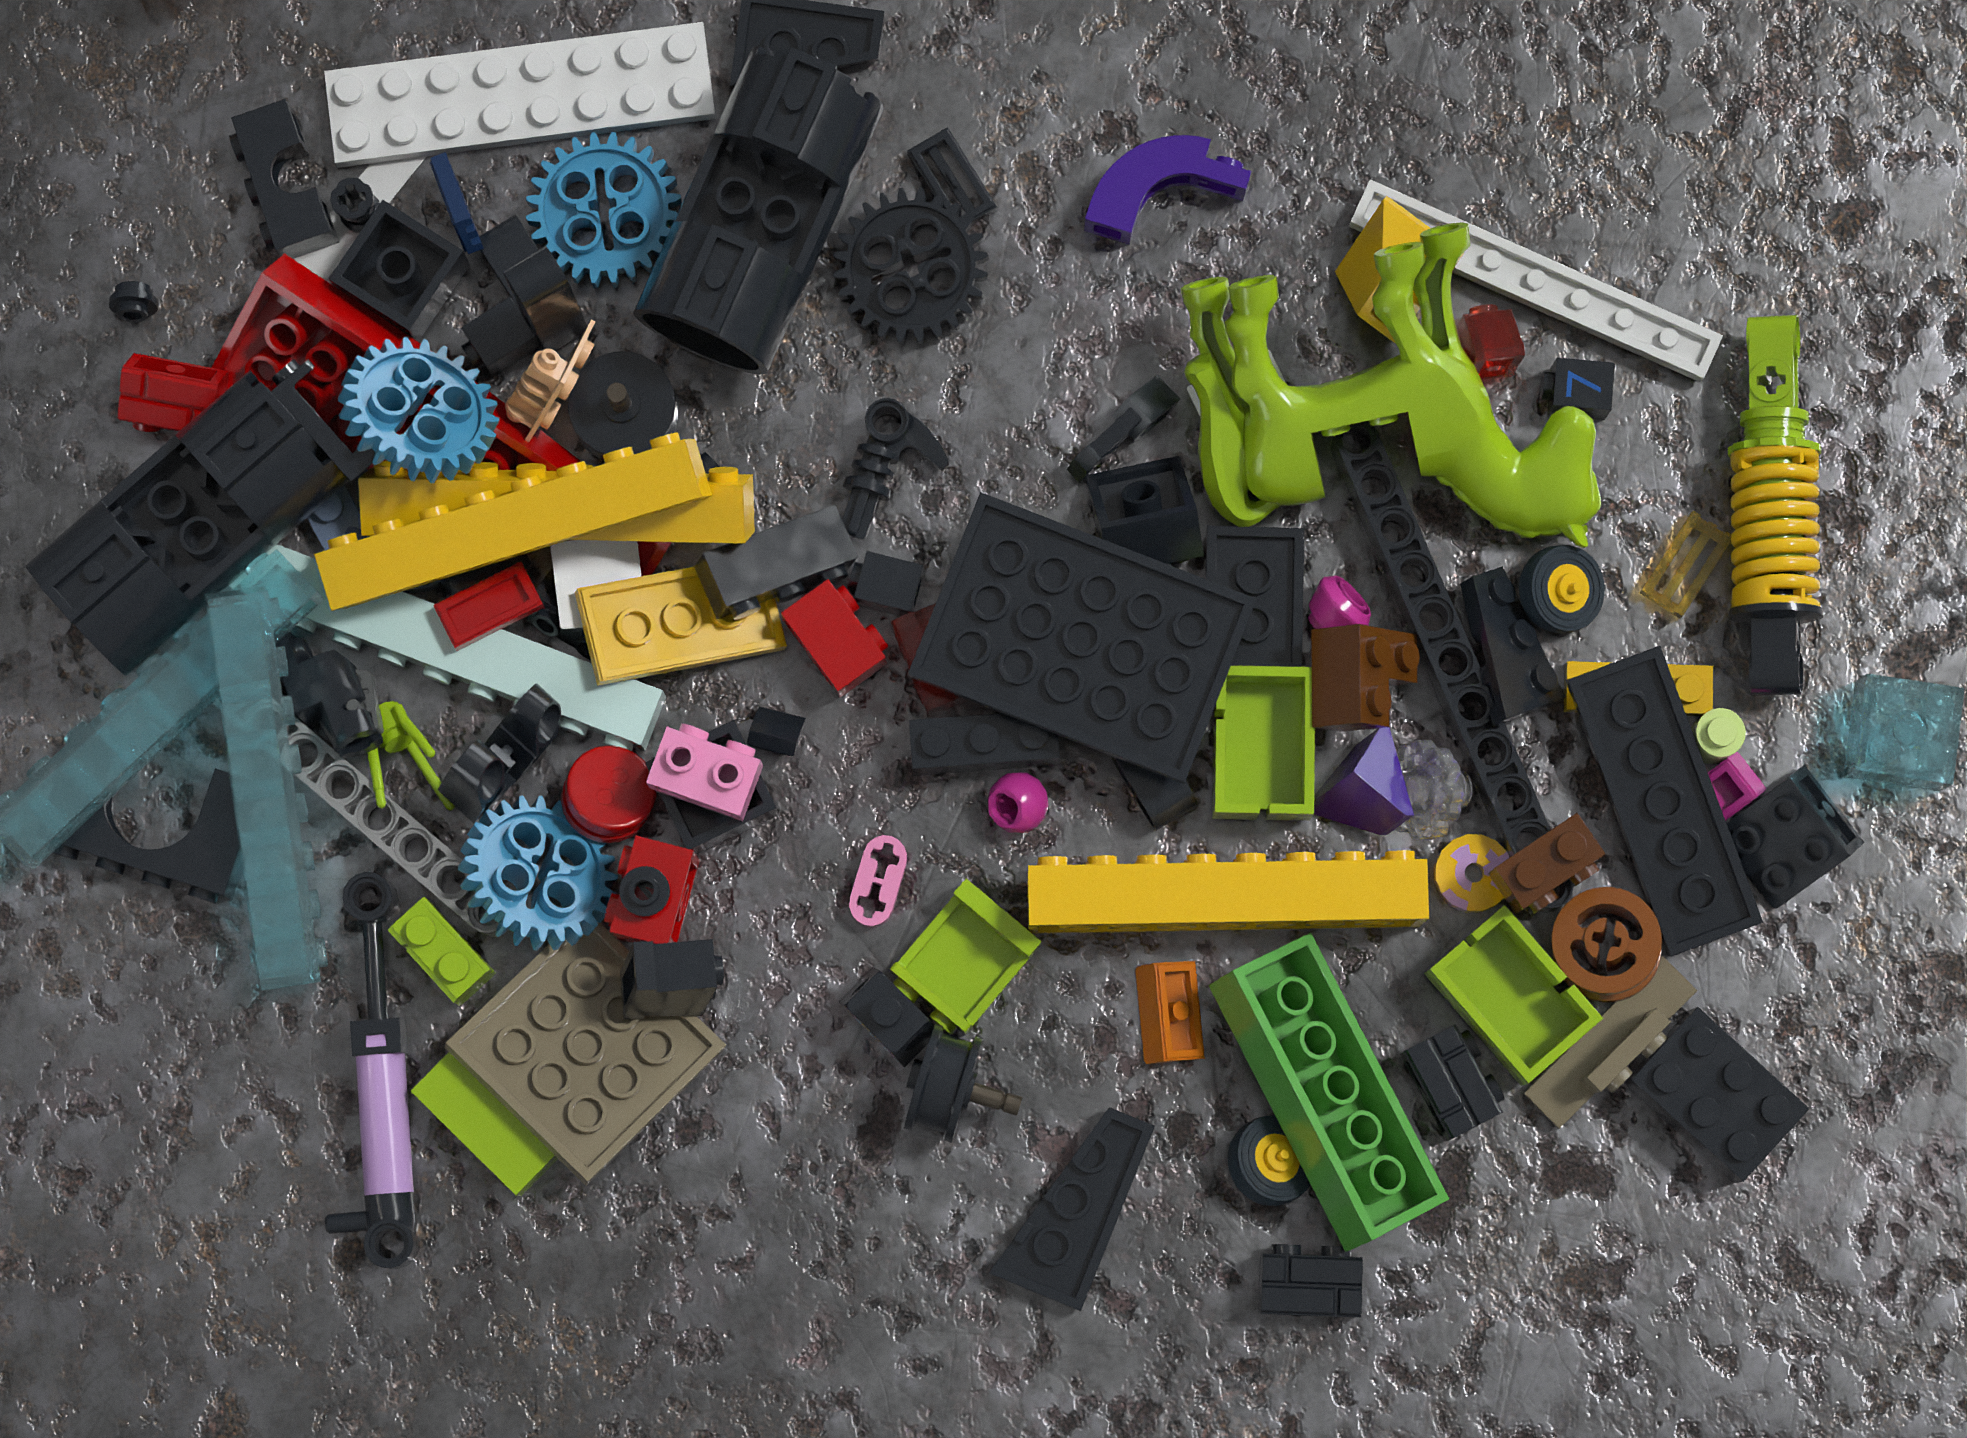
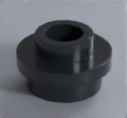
M125 281L115 286L114 293L109 297V308L124 321L141 322L157 312L158 300L154 296V290L150 285L138 281Z
M641 866L634 868L624 876L621 882V901L625 908L634 915L641 917L653 916L662 911L669 901L670 886L668 880L659 870L653 867ZM642 882H649L654 888L652 897L647 900H640L635 895L636 887Z

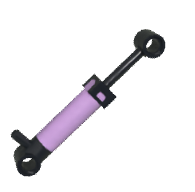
M363 872L356 874L348 880L343 890L342 899L346 910L357 919V924L363 927L368 1020L350 1021L352 1056L356 1057L365 1211L328 1214L325 1217V1229L329 1234L366 1231L364 1249L370 1261L381 1268L398 1269L414 1261L420 1247L415 1222L405 1055H408L406 1020L400 1017L388 1018L382 923H386L393 917L398 907V895L394 886L385 878L376 873ZM378 886L382 892V902L375 910L363 911L359 904L360 894L367 887ZM395 1229L403 1236L404 1247L398 1256L389 1258L381 1251L380 1241L387 1231Z

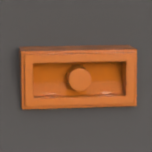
M1195 961L1160 962L1137 966L1135 974L1144 1062L1146 1064L1205 1059Z

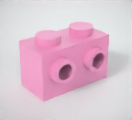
M681 723L679 731L666 727L646 781L649 788L743 821L763 768L761 760L754 758L756 750L732 740L727 741L726 747L707 741L708 732L691 725Z

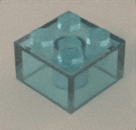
M1868 673L1855 682L1843 777L1933 791H1942L1953 785L1965 688Z

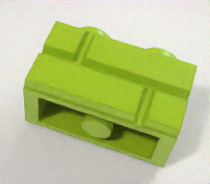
M426 897L419 900L388 929L390 934L401 946L407 949L406 951L450 1000L458 1006L465 1003L496 974L490 965Z

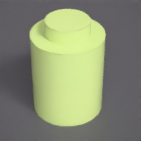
M1725 708L1712 709L1691 725L1703 762L1706 764L1721 763L1736 753L1743 745L1746 736L1742 719L1735 712Z

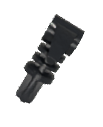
M879 399L873 402L867 409L865 425L868 439L866 443L858 444L857 451L862 455V458L853 460L851 465L857 470V474L846 476L843 482V487L851 491L842 521L849 537L852 539L864 540L867 537L878 500H889L891 490L883 484L885 480L893 479L894 472L889 469V465L898 463L903 449L908 447L916 449L941 471L949 465L944 449L932 431L921 420L907 412L903 404L895 399ZM885 414L894 415L901 422L900 428L893 434H881L874 428L877 418Z

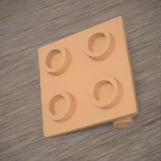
M592 319L566 361L560 358L559 354L553 349H544L543 351L536 352L527 370L524 371L521 379L518 381L512 395L506 401L507 417L515 423L521 422L531 428L525 441L530 442L539 426L548 430L561 407V404L556 402L555 399L559 397L566 401L579 377L577 373L572 371V368L575 366L581 369L594 347V343L587 340L595 324V321Z

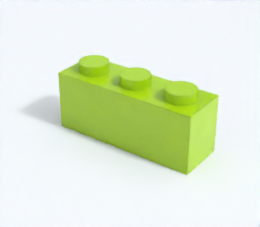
M449 1052L411 1090L516 1196H522L558 1160L541 1141Z

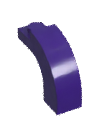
M1173 135L1147 141L1126 152L1103 175L1090 201L1085 217L1084 231L1130 245L1142 208L1158 192L1174 186H1192L1243 201L1252 171L1243 169V163L1230 157L1217 156L1216 160L1207 158L1211 139Z

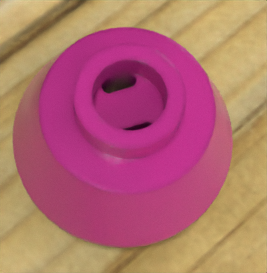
M1339 576L1323 577L1308 604L1312 612L1308 619L1315 629L1354 624L1369 626L1371 611L1355 588Z

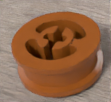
M1614 887L1593 888L1573 897L1559 912L1552 931L1553 959L1567 976L1563 980L1568 987L1575 985L1585 998L1597 1002H1617L1628 999L1641 992L1651 982L1658 970L1662 949L1660 925L1651 908L1635 894ZM1600 914H1614L1627 919L1637 928L1641 938L1639 940H1632L1629 938L1625 926L1621 922L1616 921L1614 946L1609 949L1606 960L1607 971L1617 970L1625 962L1634 963L1627 971L1614 976H1600L1588 972L1574 959L1572 952L1576 949H1581L1585 952L1589 964L1596 969L1598 967L1600 959L1599 943H1603L1605 940L1607 918L1597 919L1587 928L1580 927L1588 918Z

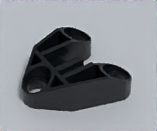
M534 684L511 708L485 743L480 739L476 740L449 769L438 791L468 819L475 823L486 810L532 767L558 736L561 720L560 704L539 684Z

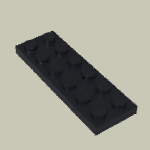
M1656 646L1567 679V686L1648 904L1660 925L1661 937L1667 955L1672 957L1763 923L1661 646Z

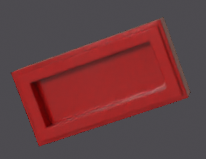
M522 562L433 605L456 651L544 608Z

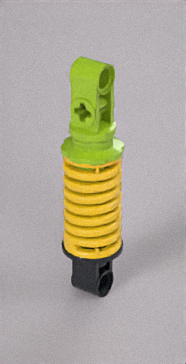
M1798 315L1748 317L1746 340L1749 358V410L1740 413V426L1744 427L1745 437L1744 441L1736 442L1728 447L1730 467L1736 473L1731 478V489L1735 493L1731 497V508L1735 511L1731 516V526L1735 529L1731 534V544L1735 547L1731 553V562L1736 566L1732 570L1731 580L1736 586L1732 589L1729 619L1738 623L1751 624V652L1749 658L1751 695H1800L1803 693L1804 685L1801 624L1818 621L1823 618V608L1820 607V602L1812 598V595H1808L1819 591L1820 582L1814 577L1806 576L1814 574L1820 569L1819 560L1809 556L1816 555L1820 550V543L1812 539V537L1818 535L1820 525L1810 519L1816 518L1820 512L1818 504L1811 501L1819 496L1818 486L1812 483L1817 482L1819 478L1821 445L1805 439L1804 426L1809 424V412L1799 408L1798 359L1800 357V325ZM1778 376L1782 384L1777 386L1775 394H1769L1765 386L1771 385L1772 377Z

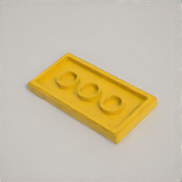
M694 567L581 587L575 591L597 686L782 651L787 647L775 598L759 603L761 606L759 611L742 619L734 620L732 614L717 619Z

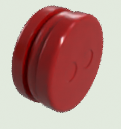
M618 746L595 747L579 756L571 766L561 792L562 809L569 824L584 837L602 843H616L635 835L644 826L654 806L657 793L656 790L650 789L646 783L650 772L645 761L636 753Z

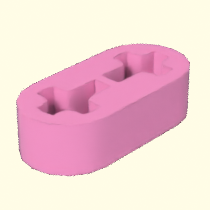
M882 835L875 837L867 844L862 855L850 896L849 908L852 917L858 924L864 927L875 928L882 926L890 919L895 907L907 866V853L904 845L892 836ZM889 845L893 847V856L899 858V862L897 865H888L884 879L875 877L878 870V862L871 858L874 851L882 852L884 846ZM873 884L881 886L879 902L885 905V909L883 912L875 911L872 918L864 917V908L857 905L860 898L868 899Z

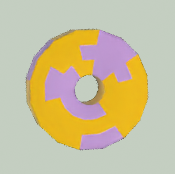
M1466 834L1453 839L1439 853L1434 865V883L1439 895L1449 906L1465 913H1480L1495 907L1504 896L1488 873L1510 858L1507 851L1496 840L1482 834ZM1475 865L1480 868L1482 872L1480 881L1471 882L1466 878L1465 869L1467 866Z

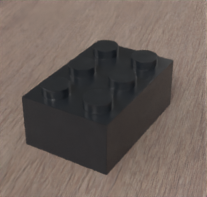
M1696 1007L1684 1014L1666 1034L1668 1037L1666 1041L1648 1058L1645 1057L1624 1084L1732 1183L1744 1182L1810 1108L1699 1007Z

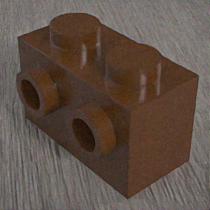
M1576 813L1496 866L1488 875L1515 914L1528 906L1533 914L1559 898L1553 889L1566 880L1570 879L1573 885L1577 886L1598 872L1599 868L1595 861L1606 853L1582 818Z

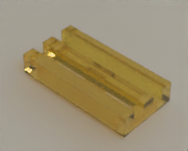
M1695 511L1689 514L1639 592L1679 619L1684 616L1731 542L1730 533L1727 531L1724 533L1717 529L1716 524L1711 521L1706 522ZM1693 527L1699 530L1701 534L1664 592L1661 594L1654 590ZM1710 538L1717 542L1716 546L1680 602L1676 604L1671 600L1672 596Z

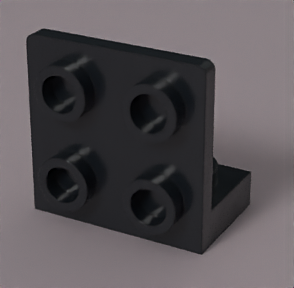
M1805 765L1727 823L1744 871L1775 909L1782 906L1850 857L1865 843Z

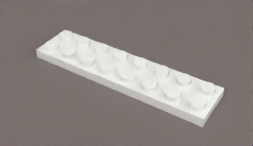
M703 22L324 71L334 160L337 168L434 156L444 152L449 154L588 136L592 132L603 134L716 119Z

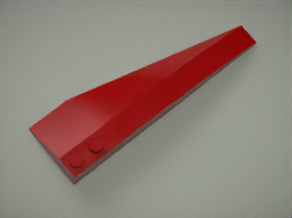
M284 253L261 273L211 368L229 372L228 389L251 370L258 380L272 391L277 385L271 379L293 359L300 366L309 359L315 368L295 385V389L353 453L357 449L362 437L361 435L347 436L345 432L351 421L340 419L339 414L344 404L338 401L343 388L341 384L348 369L351 368L357 355L364 357L369 346L372 345L380 351L386 339H389L397 349L403 337H408L413 348L419 349L421 343ZM435 385L427 393L418 410L413 415H408L403 427L396 432L397 434H404L411 426L420 409L425 404H430L435 392L441 388L440 385ZM488 392L486 399L497 401L498 405L492 415L498 417L499 422L494 430L496 437L482 462L498 464V470H516V466L520 464L540 463L546 465V471H557L556 469L581 462L539 428L530 442L525 441L531 428L521 422L515 423L507 417L505 403L491 392ZM373 463L369 465L366 469L369 470L371 468H374ZM637 541L641 576L654 573L672 542Z

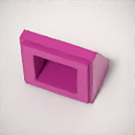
M1738 752L1708 772L1725 821L1766 791L1764 784Z

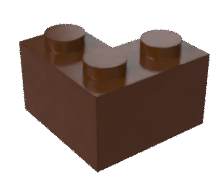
M1363 624L1311 630L1312 727L1339 732L1390 727L1389 710L1392 699L1389 686L1417 683V666L1420 659L1417 635Z

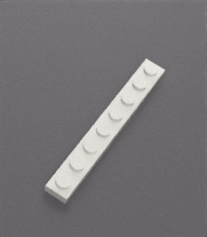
M1370 179L1349 227L1362 232L1386 196L1430 228L1450 223L1468 222ZM1468 223L1471 246L1464 252L1452 273L1698 382H1702L1705 378L1723 335Z

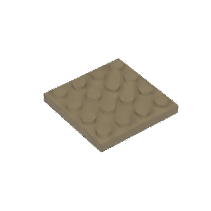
M597 922L598 926L589 936L583 934L573 946L565 939L558 950H553L550 944L545 947L445 1043L444 1047L586 1186L726 1047V1044L697 1016H644L643 1019L624 1020L620 971L629 950L599 922Z

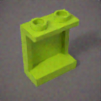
M966 878L955 890L950 901L898 962L893 964L890 972L897 977L893 984L912 1003H915L920 997L934 1009L929 1017L937 1024L942 1025L946 1032L952 1035L958 1029L966 1035L1039 949L1042 941Z

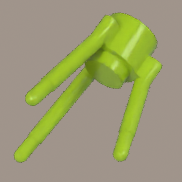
M395 701L380 704L379 708L381 710L384 732L381 734L383 743L379 747L384 748L388 753H396L406 748L445 808L449 811L453 810L455 806L438 791L442 782L421 752L422 750L427 757L432 758L435 756V750L410 720L402 704ZM377 747L368 752L367 755L376 805L378 808H384L386 806L385 789Z

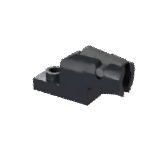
M283 623L265 631L294 712L310 729L314 730L322 727L332 742L334 751H338L342 758L364 755L383 743L381 734L384 732L381 710L378 704L374 676L369 671L357 670L353 663L335 649L314 656L304 636L296 637Z

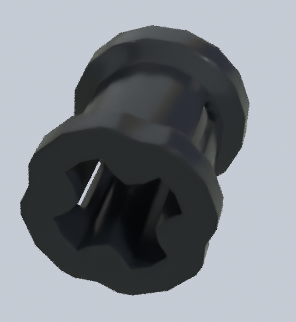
M359 178L341 180L331 192L330 202L334 212L340 216L341 222L345 227L355 233L361 232L380 204L378 198L373 194L371 187L363 183ZM362 199L363 201L358 203V210L351 212L350 210L355 208V200Z

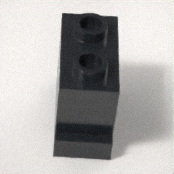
M713 939L653 944V941L633 942L620 971L624 1020L643 1019L644 1016H702L710 1000L715 999L717 985H722L724 978L723 959L721 955H714Z

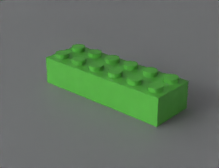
M1311 933L1232 970L1208 985L1345 1252L1368 1243L1449 1200Z

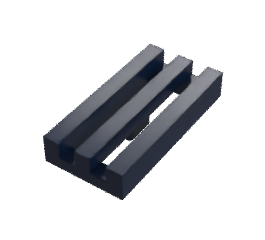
M444 152L431 157L430 166L464 252H467L469 255L484 249L447 153Z

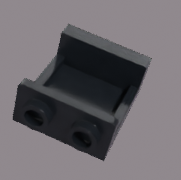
M293 359L272 377L271 380L277 387L271 392L351 482L372 464L376 452L371 448L360 452L356 449L352 453L295 389V385L313 371L315 366L309 359L301 366Z

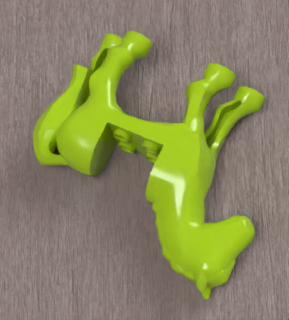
M1460 222L1436 226L1420 234L1421 243L1409 242L1393 245L1378 250L1373 254L1376 269L1381 276L1379 285L1372 296L1374 312L1389 330L1400 354L1352 375L1319 385L1288 386L1279 377L1270 359L1266 333L1269 312L1279 299L1277 276H1256L1235 282L1230 286L1226 277H1211L1186 284L1181 288L1183 302L1190 316V337L1195 342L1200 353L1187 362L1184 373L1200 400L1201 424L1198 455L1203 484L1208 501L1228 521L1238 527H1252L1281 505H1300L1325 498L1312 433L1321 431L1322 436H1335L1349 431L1350 424L1368 420L1372 426L1385 425L1398 420V414L1407 412L1421 476H1435L1440 484L1450 486L1459 500L1467 504L1479 516L1489 520L1496 529L1511 531L1522 538L1529 539L1540 535L1554 536L1563 533L1574 544L1582 548L1588 546L1586 537L1588 529L1586 524L1601 507L1598 483L1592 470V456L1596 437L1593 419L1583 410L1574 406H1564L1551 414L1537 438L1519 452L1496 423L1483 382L1475 365L1461 347L1452 309L1451 276L1458 259L1471 246L1468 223ZM1413 291L1418 298L1421 310V325L1413 309ZM1230 299L1234 311L1224 324L1223 314ZM1229 339L1233 343L1234 349L1230 345ZM1248 489L1260 500H1251L1248 497Z

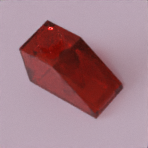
M1495 304L1479 305L1470 308L1469 314H1463L1458 324L1460 344L1475 365L1481 380L1513 376L1525 356V350L1512 310L1498 311V306Z

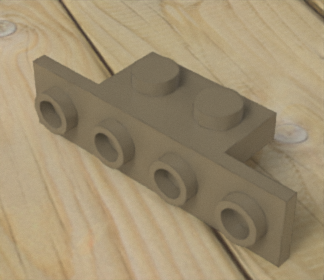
M1661 956L1658 970L1651 982L1638 994L1615 1002L1602 1015L1604 1019L1565 1051L1523 1094L1560 1129L1594 1094L1602 1092L1605 1088L1611 1093L1618 1089L1633 1073L1627 1066L1640 1053L1648 1058L1666 1041L1668 1037L1662 1031L1671 1023L1669 1019L1698 990L1664 956Z

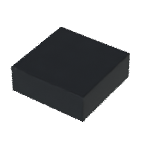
M759 706L749 729L747 745L794 756L803 734L806 718Z

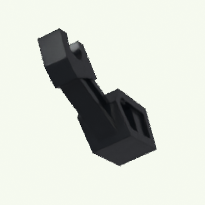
M1156 375L1122 403L1112 414L1116 421L1095 441L1087 445L1073 459L1066 470L1081 483L1095 467L1097 469L1101 467L1117 450L1118 445L1129 435L1134 440H1139L1169 416L1180 401L1179 396L1159 375Z

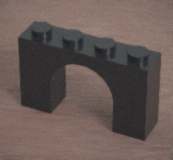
M75 725L37 835L38 838L51 843L48 852L76 861L79 852L97 857L96 867L121 875L124 874L126 867L144 872L141 881L165 889H170L172 881L190 886L189 896L216 904L218 896L233 900L270 788L261 782L215 768L199 817L190 832L180 841L168 847L160 849L138 848L124 838L118 829L114 817V798L132 745L122 739Z

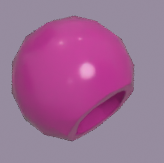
M1007 773L991 786L987 798L990 817L997 826L1009 833L1032 831L1045 819L1049 807L1046 789L1037 778L1028 773Z

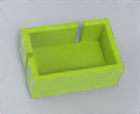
M1230 666L1213 710V717L1223 719H1216L1213 726L1212 819L1256 820L1260 810H1266V820L1310 821L1314 815L1315 728L1312 727V667Z
M1505 905L1465 938L1471 947L1463 940L1424 973L1521 1086L1530 1083L1604 1019L1575 985L1566 988L1560 994L1556 991L1554 986L1561 983L1567 976Z

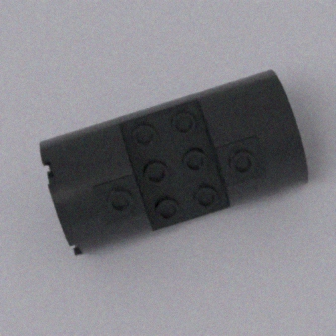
M755 46L751 49L633 311L638 321L666 340L710 361L732 369L759 375L767 374L884 111L882 102L872 92H865L863 97L858 94L856 88L850 84L852 78L838 71L836 65L792 47L790 50L777 48L774 56L765 55L766 50L761 46Z
M249 370L25 565V567L39 584V587L68 620L79 629L113 666L127 676L349 480L337 465L326 456L314 439L274 394Z

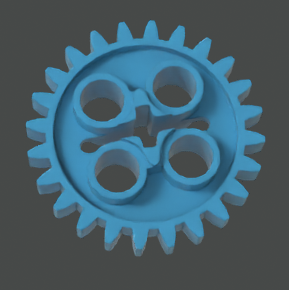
M592 132L590 146L583 147L581 142L574 137L572 138L574 152L567 154L563 149L556 147L555 152L559 162L556 165L547 161L541 162L547 178L532 177L531 179L533 187L540 192V195L526 196V201L529 207L539 211L527 215L526 220L529 226L541 227L531 235L535 245L547 243L546 247L553 257L558 256L557 263L563 273L572 267V279L576 284L583 279L585 274H590L593 288H598L602 276H608L613 288H618L619 274L626 273L628 278L635 283L637 282L635 269L639 266L651 273L653 265L650 258L653 255L659 256L663 247L662 242H665L670 231L668 226H672L677 216V212L670 209L682 204L680 194L668 193L678 185L675 176L662 177L668 169L665 159L651 164L654 156L651 146H647L639 154L636 152L637 143L635 137L631 136L623 147L619 146L616 132H611L607 144H600L597 134ZM597 170L604 171L605 191L611 207L608 212L614 248L611 251L605 249L604 229L598 213L601 207L595 178ZM631 175L638 180L635 188L626 193L613 189V184L618 177ZM574 182H585L590 186L587 195L583 198L571 199L565 195L568 186ZM629 221H638L644 225V229L637 238L625 239L619 235L621 226ZM591 228L596 231V236L590 244L578 246L572 242V236L578 229Z
M403 337L398 349L389 339L384 340L380 351L371 345L368 347L364 357L357 355L341 384L343 388L338 401L344 404L339 417L340 419L351 421L345 433L347 436L361 435L362 439L357 450L360 452L372 448L376 452L372 463L377 465L385 459L391 462L390 474L395 475L403 467L408 470L410 481H415L419 471L425 472L430 483H435L440 471L449 481L454 479L458 470L468 474L475 462L479 464L482 462L496 437L494 430L499 422V418L492 415L498 405L497 401L486 399L491 388L490 384L475 383L480 371L478 369L468 371L462 369L461 367L465 359L462 355L453 361L446 358L447 347L444 345L437 353L431 352L428 340L423 339L419 349L413 348L408 337ZM435 385H440L441 388L435 392L430 404H425L420 409L411 426L404 434H397L396 432L403 427L408 415L411 416L418 410L427 393Z
M519 796L512 807L503 800L494 812L490 809L486 810L479 820L480 823L475 822L468 832L469 838L460 849V852L466 857L458 865L459 871L470 874L461 883V889L475 891L476 893L467 905L469 908L483 906L486 910L480 922L484 924L493 919L497 921L498 926L495 933L497 937L503 935L508 929L514 932L513 943L515 946H518L525 936L530 937L533 950L538 951L546 939L553 950H558L565 939L573 946L583 934L589 936L598 926L597 922L600 923L605 918L606 906L611 894L615 893L609 888L618 879V875L606 871L615 861V856L601 855L600 851L606 843L593 841L578 833L563 814L560 800L550 810L546 809L543 796H538L531 807H529L524 796ZM546 837L551 840V844L539 870L538 865L535 863L543 854ZM514 838L524 841L528 849L518 845ZM560 855L569 858L574 866L565 863ZM538 874V879L541 883L533 892L531 909L526 907L527 896ZM502 879L511 882L517 891L506 887ZM548 896L557 899L563 908L553 905Z

